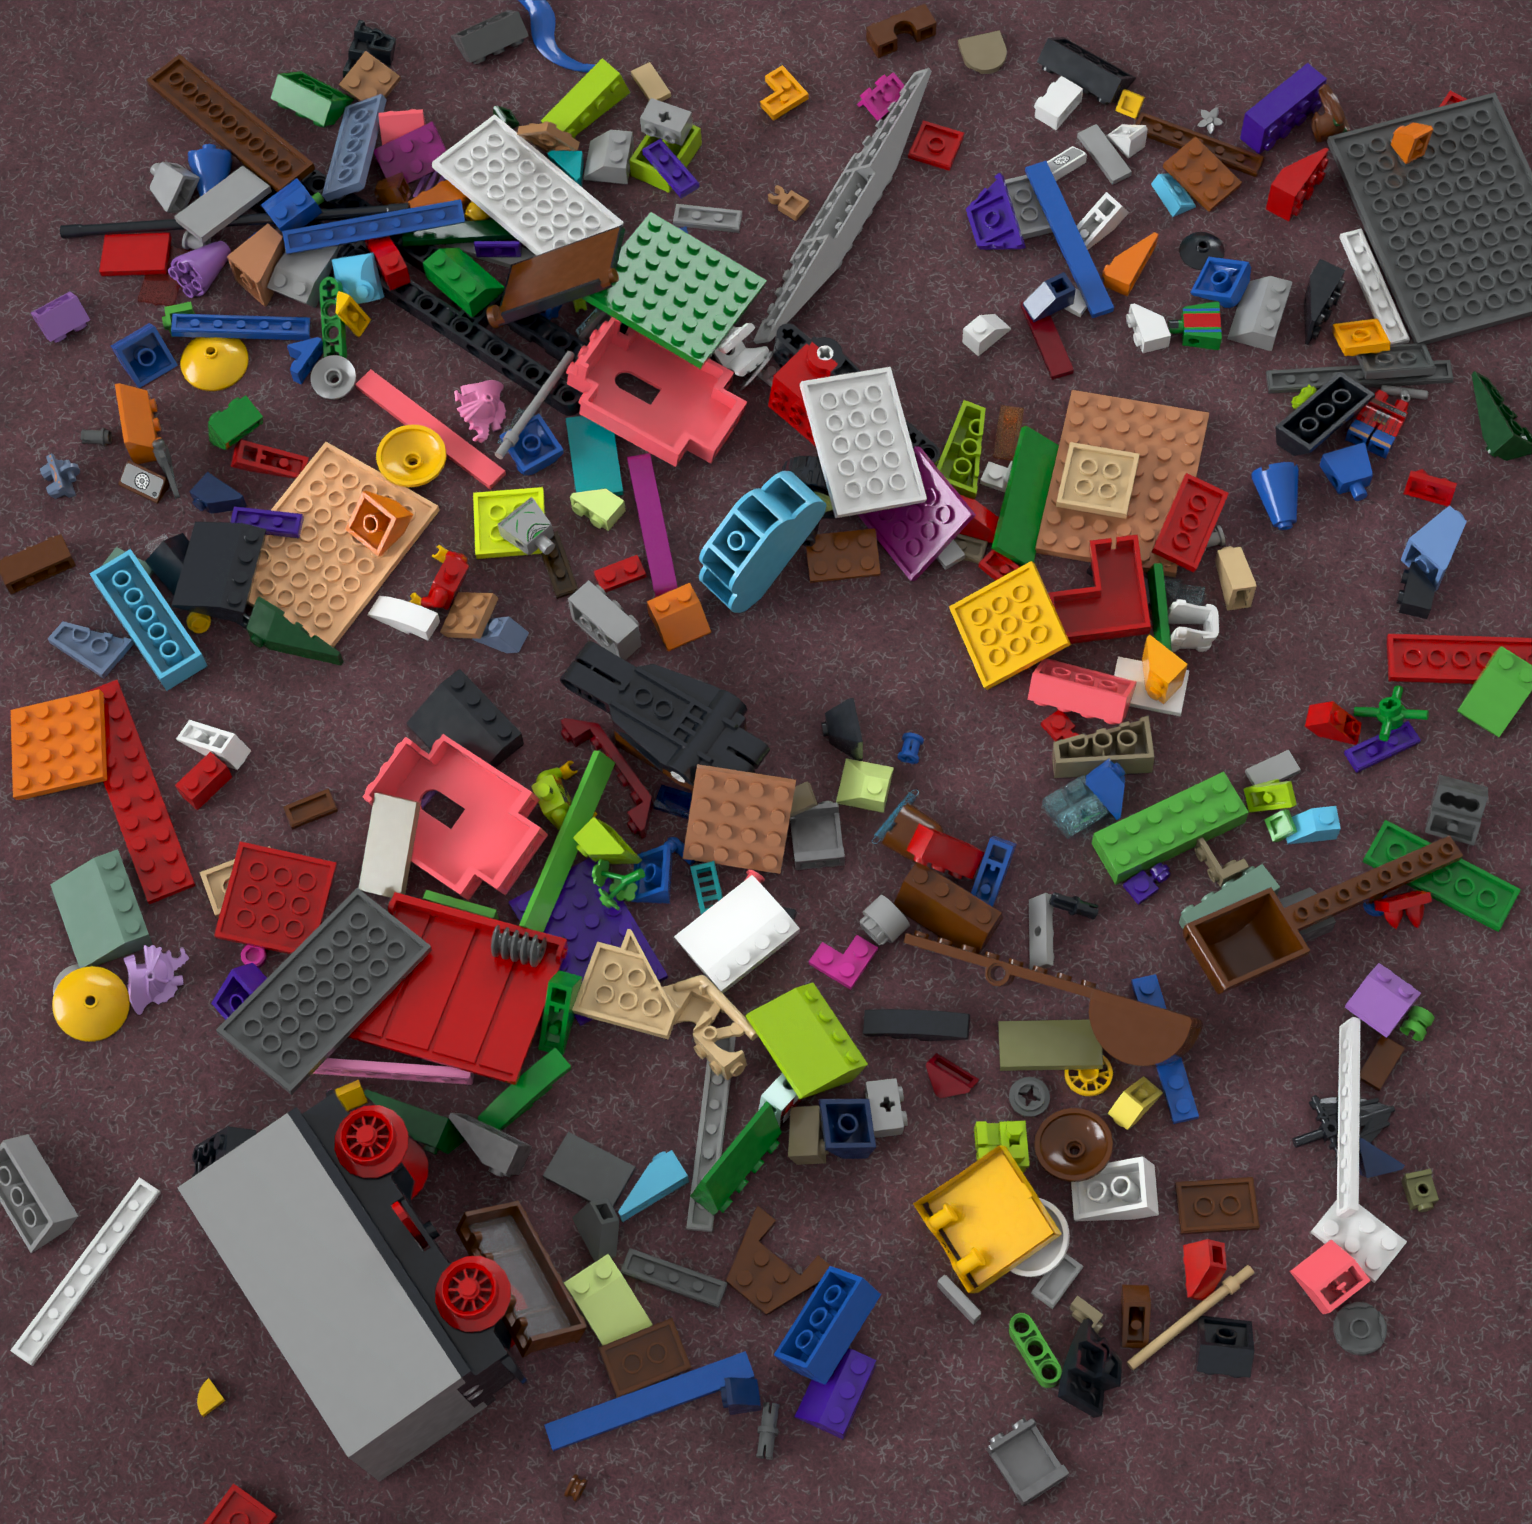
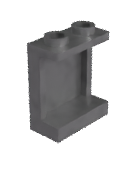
M822 801L817 806L790 818L796 870L845 865L839 805L837 802Z
M1025 1418L1019 1420L1012 1426L1013 1431L1005 1436L1003 1432L997 1434L989 1440L990 1445L987 1448V1452L1022 1507L1069 1476V1472L1064 1464L1061 1465L1037 1429L1033 1418L1028 1421Z

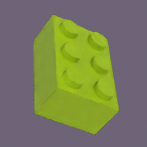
M695 125L692 126L682 146L668 143L662 139L685 167L688 166L702 145L701 128ZM646 135L629 160L631 176L670 193L672 190L671 186L642 152V149L660 138Z

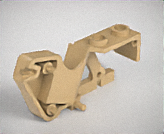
M704 975L695 976L662 987L677 1016L674 1025L681 1022H693L696 1024L693 1029L696 1046L693 1048L701 1059L707 1058L710 1062V1068L717 1076L721 1074L726 1080H729L733 1076L740 1075L747 1066L744 1052L742 1050L727 1052L719 1048L714 1042L733 1036L740 1037L744 1034L752 1041L756 1039L758 1035L745 1016ZM719 1012L726 1013L734 1021L731 1026L717 1029L710 1025L714 1022Z

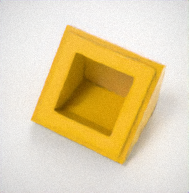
M359 1080L335 1089L336 1094L348 1111L368 1103Z

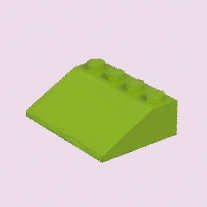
M814 983L794 988L746 1015V1018L799 1099L849 1083L868 1065Z

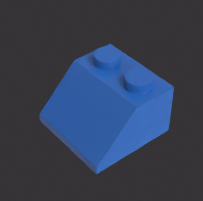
M297 178L261 204L281 232L302 228L323 213Z
M150 323L110 346L138 388L178 366L156 327Z

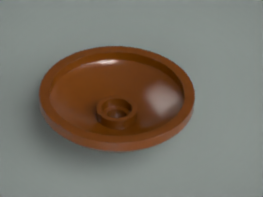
M1068 1108L1053 1113L1040 1125L1035 1137V1152L1040 1165L1048 1174L1062 1181L1080 1182L1095 1177L1107 1166L1113 1152V1139L1109 1127L1098 1115L1085 1109ZM1072 1149H1077L1080 1151L1077 1155H1072L1070 1153Z

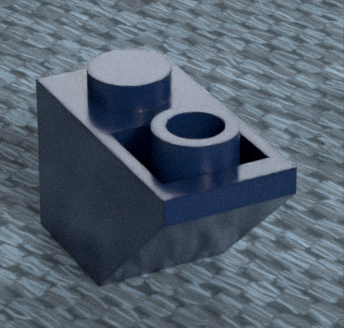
M1065 272L1044 281L1023 302V307L1033 322H1036L1073 305L1076 289Z
M724 1378L725 1386L720 1387L723 1408H729L730 1415L761 1411L757 1379Z

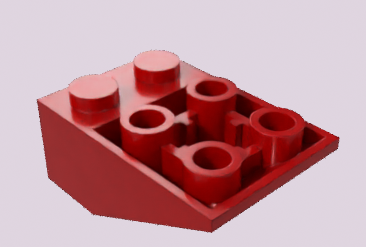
M1324 148L1283 168L1271 184L1266 210L1287 221H1290L1293 215L1298 216L1303 208V201H1308L1314 192L1313 187L1315 184L1320 185L1326 173L1323 171L1329 162V159H1327L1329 149Z

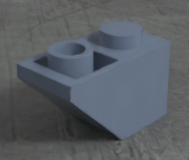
M509 616L491 618L486 625L481 639L472 638V640L504 653H517L520 651L529 632Z

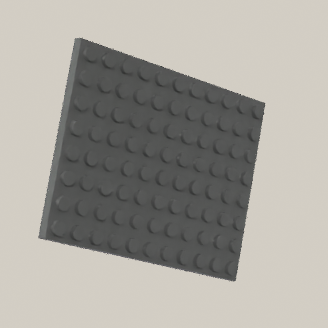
M1495 92L1328 137L1327 144L1414 343L1417 345L1425 343L1427 345L1532 316V171ZM1413 122L1431 126L1433 132L1425 154L1405 164L1391 146L1395 130L1400 126H1407Z

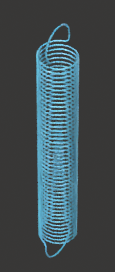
M909 792V793L906 795L907 797L904 798L905 801H906V799L908 798V796H909V794H910L911 792ZM902 801V802L898 805V808L895 809L896 811H895V812L893 811L892 814L889 816L890 818H891L893 815L896 814V812L898 811V809L900 808V806H901V805L903 806L902 803H903V802L905 803V801ZM884 822V823H883V825L880 827L881 829L878 830L879 833H880V831L882 830V828H883L884 826L886 827V825H887L888 822H886V823Z

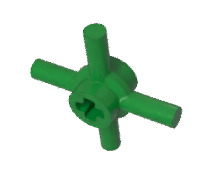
M1395 686L1392 696L1384 698L1379 702V708L1355 707L1354 716L1377 717L1382 724L1379 739L1381 741H1388L1391 730L1401 727L1404 719L1428 720L1429 710L1406 709L1400 701L1403 688Z

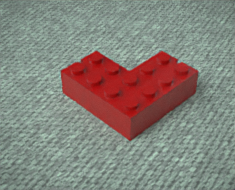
M1138 534L1116 537V549H1111V538L1090 540L1089 552L1094 587L1048 593L1070 644L1150 634L1151 624Z

